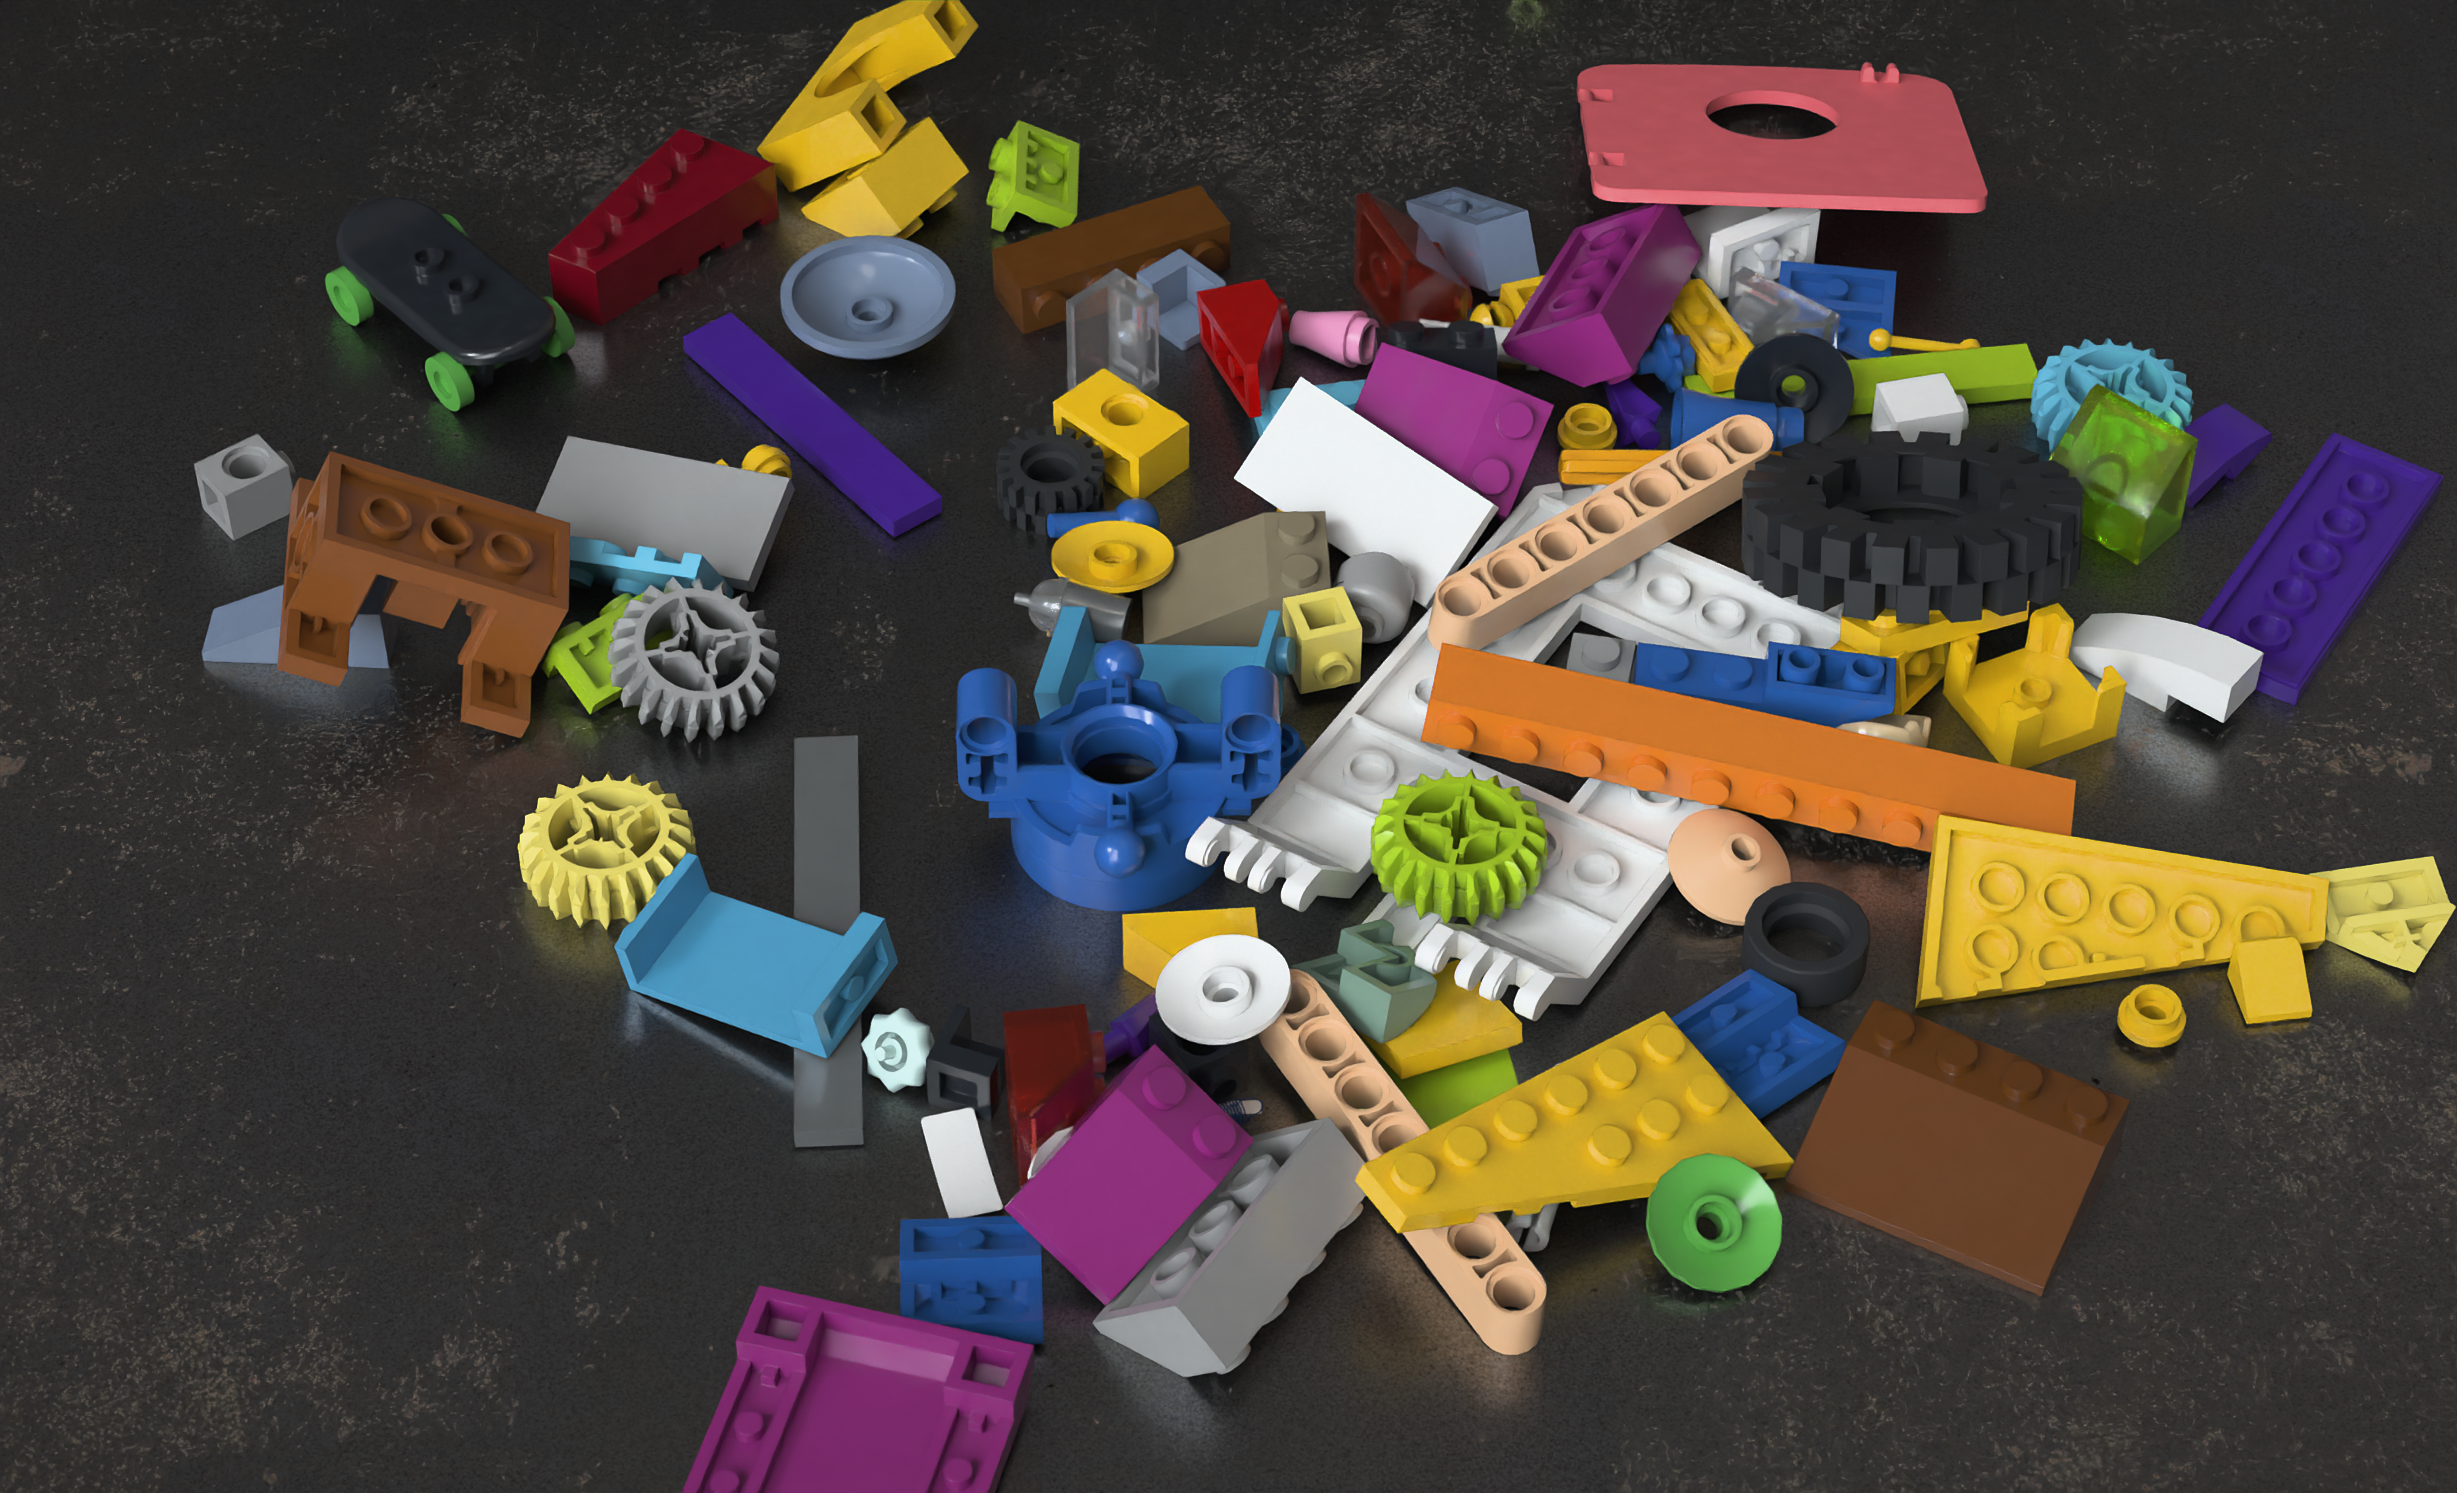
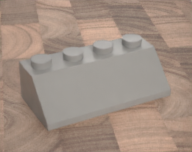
M1330 1117L1251 1136L1255 1141L1221 1183L1092 1322L1101 1334L1183 1377L1211 1372L1225 1374L1241 1364L1251 1351V1346L1248 1343L1262 1325L1269 1323L1284 1311L1289 1303V1298L1286 1296L1301 1277L1306 1276L1322 1263L1327 1254L1324 1249L1327 1243L1337 1231L1351 1224L1363 1210L1361 1201L1366 1194L1355 1182V1179L1365 1162ZM1222 1192H1229L1231 1196L1217 1197Z

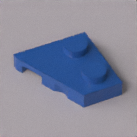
M1781 261L1775 319L1806 334L1822 338L1834 347L1859 359L1891 356V347L1884 351L1874 350L1869 345V335L1872 331L1879 328L1887 330L1892 335L1897 271Z

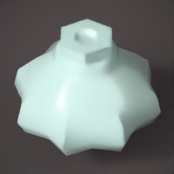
M900 1008L890 1015L875 1014L872 1018L870 1032L861 1043L867 1056L868 1074L881 1079L888 1090L893 1093L906 1086L920 1087L926 1081V1058L935 1041L930 1032V1026L918 1021L908 1009Z

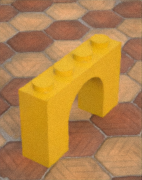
M905 0L855 22L759 145L757 151L764 160L775 164L777 177L790 193L883 155L907 123L885 92L917 73L955 58L977 29L978 24L960 0Z

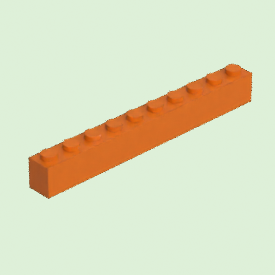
M1442 642L1421 736V741L1927 852H1931L1934 823L1939 815L2071 836L2076 780Z

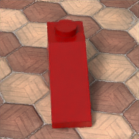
M1264 279L1197 291L1200 343L1249 418L1262 416L1284 356L1282 333L1289 332L1290 318L1285 300L1277 298Z

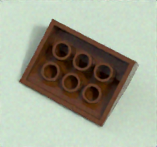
M1875 999L1843 1053L1785 1181L1784 1190L2042 1297L2119 1154L2130 1100Z

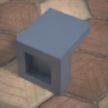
M1178 249L1137 273V318L1179 349L1187 350L1200 342L1196 292L1227 286L1226 282L1182 249Z

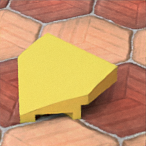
M2433 856L2309 874L2310 876L2329 879L2326 940L2358 954L2414 973L2456 908L2455 905L2449 902Z

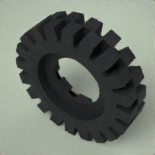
M1899 431L1869 432L1867 444L1862 443L1849 433L1821 437V447L1807 442L1797 443L1782 448V456L1769 454L1768 457L1755 463V470L1747 471L1743 479L1741 562H1744V571L1753 581L1763 580V589L1780 598L1798 595L1797 605L1825 612L1844 602L1843 617L1874 621L1884 609L1896 610V623L1929 624V610H1940L1951 623L1982 620V607L2002 617L2026 611L2027 601L2041 605L2060 596V588L2069 589L2077 579L2081 558L2084 506L2083 487L2077 477H2068L2069 470L2056 461L2039 462V453L2019 446L1998 452L1999 441L1970 436L1955 446L1950 445V433L1920 431L1916 442H1904Z

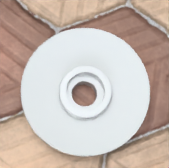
M1228 934L1200 940L1176 954L1160 974L1155 996L1162 1020L1175 1034L1200 1044L1222 1045L1248 1039L1269 1027L1284 1011L1290 998L1292 981L1284 957L1269 943L1251 936Z

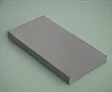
M568 436L536 513L569 522L570 536L607 541L623 548L629 557H635L638 546L657 548L663 552V555L679 562L682 561L684 552L703 555L731 588L754 592L795 489L790 478Z

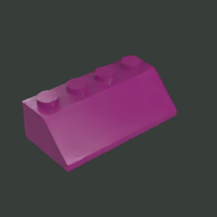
M1648 203L1574 228L1502 342L1501 346L1506 355L1581 387L1605 380L1608 384H1616L1632 376L1637 371L1638 363L1647 347L1656 339L1655 334L1664 318L1673 310V303L1681 289L1690 281V274L1703 254L1677 205Z

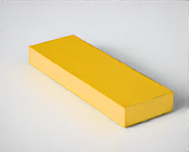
M1702 278L1692 279L1681 289L1673 303V310L1664 318L1662 325L1670 323L1674 334L1687 335L1690 338V344L1695 351L1696 359L1693 366L1713 393L1734 389L1738 369L1746 355L1755 346Z

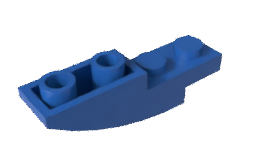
M1769 641L1765 659L1638 642L1633 684L1836 728L1842 724L1863 722L1893 713L1895 705L1896 658Z

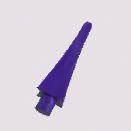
M1628 378L1616 384H1608L1606 380L1602 381L1614 416L1621 447L1624 448L1636 441L1642 450H1653L1661 441V436L1656 429V422L1662 407L1644 394Z

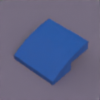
M1751 968L1671 1018L1758 1120L1834 1072L1846 1049L1845 1040L1799 1015L1796 993Z
M1012 1216L900 1220V1316L1025 1344H1044L1041 1244Z

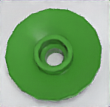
M1706 1153L1681 1160L1659 1178L1648 1199L1646 1229L1654 1254L1672 1276L1694 1289L1723 1293L1748 1286L1769 1269L1781 1245L1782 1216L1774 1192L1756 1170L1734 1157ZM1699 1217H1706L1713 1221L1717 1229L1715 1239H1706L1698 1232L1697 1220Z

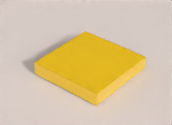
M1460 960L1447 963L1441 972L1432 974L1438 982L1434 999L1420 1018L1401 1035L1384 1044H1380L1358 1030L1356 1031L1401 1079H1406L1516 1046L1522 1043V1022L1500 1000L1492 1002L1479 995L1481 981L1471 991L1456 985L1454 976Z

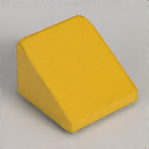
M2287 936L2242 941L2235 944L2227 976L2246 1024L2311 1017L2313 1009L2303 953L2297 937Z

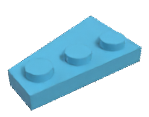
M570 536L569 586L590 589L592 582L612 586V592L617 596L630 593L634 598L647 590L649 585L664 593L665 585L672 577L678 581L683 589L690 588L691 582L697 581L700 578L703 583V589L714 591V588L724 581L727 588L725 596L732 599L734 590L703 555L684 552L682 561L679 562L663 555V552L657 548L638 546L635 557H629L623 548L607 541Z

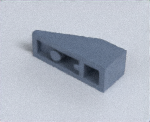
M1453 187L1406 201L1408 213L1465 284L1487 291L1488 296H1500L1501 284L1540 276L1528 210L1459 187Z
M378 575L350 629L348 667H390L400 625L398 616L382 612L383 602L393 585L391 578ZM284 585L215 608L202 649L203 661L277 664Z

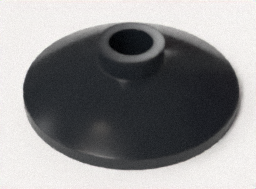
M1784 333L1764 340L1746 355L1736 374L1734 397L1735 399L1773 402L1776 407L1802 409L1804 415L1803 442L1814 445L1821 442V437H1828L1835 433L1846 420L1854 399V381L1846 359L1832 344L1811 334ZM1792 375L1801 377L1805 382L1800 390L1794 392L1786 390L1782 385L1783 381Z

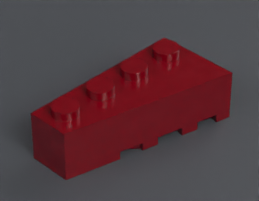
M680 128L548 253L554 301L564 311L603 326L658 292V282L662 279L677 274L684 276L699 267V257L719 245L726 250L743 240L742 230L755 222L763 226L769 224L779 217L775 164Z

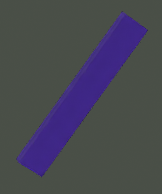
M730 312L683 336L685 353L891 536L895 538L943 512L942 496L734 314Z

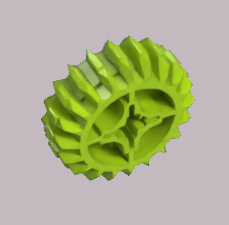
M1445 768L1441 778L1437 780H1432L1420 773L1414 787L1399 784L1393 798L1383 799L1382 808L1379 810L1378 817H1375L1374 825L1371 827L1370 861L1374 868V874L1378 875L1382 892L1393 893L1398 908L1415 905L1420 920L1434 913L1441 915L1444 923H1449L1452 917H1465L1472 927L1479 915L1486 914L1490 918L1499 921L1504 907L1520 910L1525 896L1535 894L1536 888L1540 883V877L1543 876V869L1547 866V830L1545 828V820L1539 818L1536 802L1524 800L1519 786L1502 789L1498 775L1486 781L1477 779L1473 769L1470 770L1466 777H1453Z

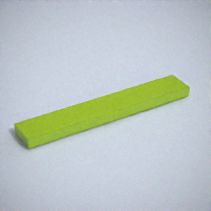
M2027 343L1846 360L1854 381V399L1848 416L1873 413L1876 385L1878 383L1945 373L1955 394L1962 395L1966 404L2032 398L2034 380L2038 378V370ZM1700 374L1684 376V388L1735 399L1734 389L1713 393ZM1796 375L1787 377L1782 383L1786 390L1792 392L1800 390L1805 384L1804 380Z

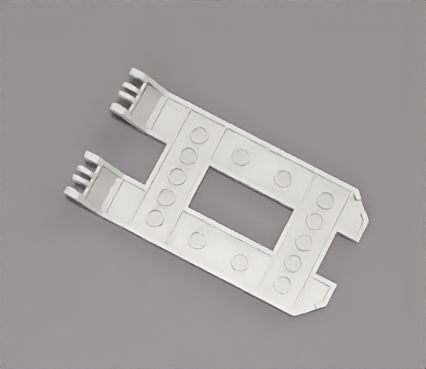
M1560 482L1535 486L1467 566L1609 485H1592L1590 487L1564 491ZM1665 542L1483 647L1480 651L1545 664L1578 622L1583 621L1622 639L1636 641V645H1638V642L1765 659L1769 641L1830 649L1840 640L1841 615L1844 609V602L1825 612L1797 605L1798 595L1780 598L1763 589V580L1753 581L1748 575ZM1431 606L1247 822L1208 817L1192 835L1186 848V858L1203 867H1208L1215 862L1221 851L1230 852L1224 865V872L1227 878L1241 883L1249 875L1248 887L1261 894L1269 891L1278 877L1286 878L1287 880L1281 891L1282 903L1299 912H1304L1317 896L1351 899L1374 871L1370 861L1371 827L1374 825L1375 817H1378V812L1382 808L1383 799L1393 798L1399 784L1414 787L1420 773L1432 780L1440 779L1445 768L1453 777H1466L1470 770L1473 769L1476 778L1483 781L1498 775L1502 789L1519 786L1523 799L1536 802L1539 818L1545 820L1548 857L1547 866L1543 869V876L1540 877V883L1534 895L1525 896L1520 910L1504 907L1499 921L1490 918L1486 914L1479 915L1473 927L1471 925L1437 922L1420 944L1415 956V966L1432 974H1437L1444 969L1450 957L1461 959L1454 976L1456 985L1471 991L1484 976L1480 985L1479 995L1492 1002L1499 1000L1503 996L1509 984L1517 985L1521 988L1514 1000L1515 1012L1528 1019L1537 1021L1550 1004H1581L1674 882L1669 870L1667 854L1669 841L1679 824L1691 814L1701 810L1713 808L1729 810V808L1706 805L1698 801L1653 791H1642L1634 787L1589 778L1573 799L1567 803L1468 759L1470 751L1451 749L1442 745L1421 741L1440 654L1428 639L1427 629L1432 610Z

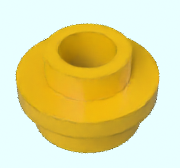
M1582 403L1568 409L1565 417L1558 424L1557 438L1564 449H1612L1617 440V427L1607 409L1597 404Z
M2147 984L2135 988L2121 1002L2117 1022L2122 1033L2131 1041L2142 1046L2157 1048L2171 1045L2180 1039L2186 1025V1014L2179 997L2172 990L2161 985Z

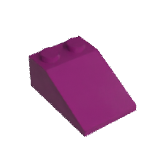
M1382 342L1353 411L1497 506L1499 509L1491 520L1503 524L1509 515L1554 405L1501 382Z
M1154 1044L1112 1080L1007 1203L1004 1209L1104 1305H1107L1213 1192L1255 1140Z

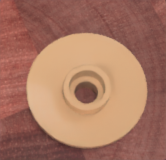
M1716 808L1695 812L1679 824L1669 841L1668 865L1677 888L1697 910L1719 922L1744 926L1745 916L1757 897L1772 887L1791 883L1789 863L1777 840L1761 824L1741 813Z

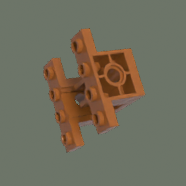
M330 451L315 482L299 477L291 493L277 670L339 687L348 671L350 629L378 575H382L395 580L383 602L382 612L443 629L460 598V605L466 606L465 615L471 616V633L457 659V664L463 665L461 722L521 738L530 723L531 677L569 610L570 523Z

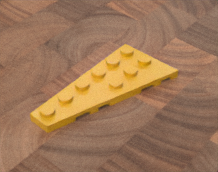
M1939 815L1933 829L1915 1008L2230 962L2233 947L2236 943L2242 941L2295 936L2299 941L2302 951L2318 949L2325 941L2329 879Z
M1662 1011L1363 1164L1355 1182L1397 1233L1473 1223L1479 1214L1513 1210L1516 1216L1540 1213L1542 1207L1547 1204L1570 1201L1573 1208L1650 1197L1659 1178L1683 1159L1706 1153L1734 1157L1756 1170L1764 1180L1785 1177L1794 1160L1670 1017Z

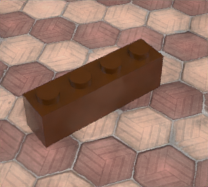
M1197 185L992 249L994 295L1022 334H1026L1136 299L1137 273L1178 249H1182L1214 273L1229 269L1231 224L1201 185Z

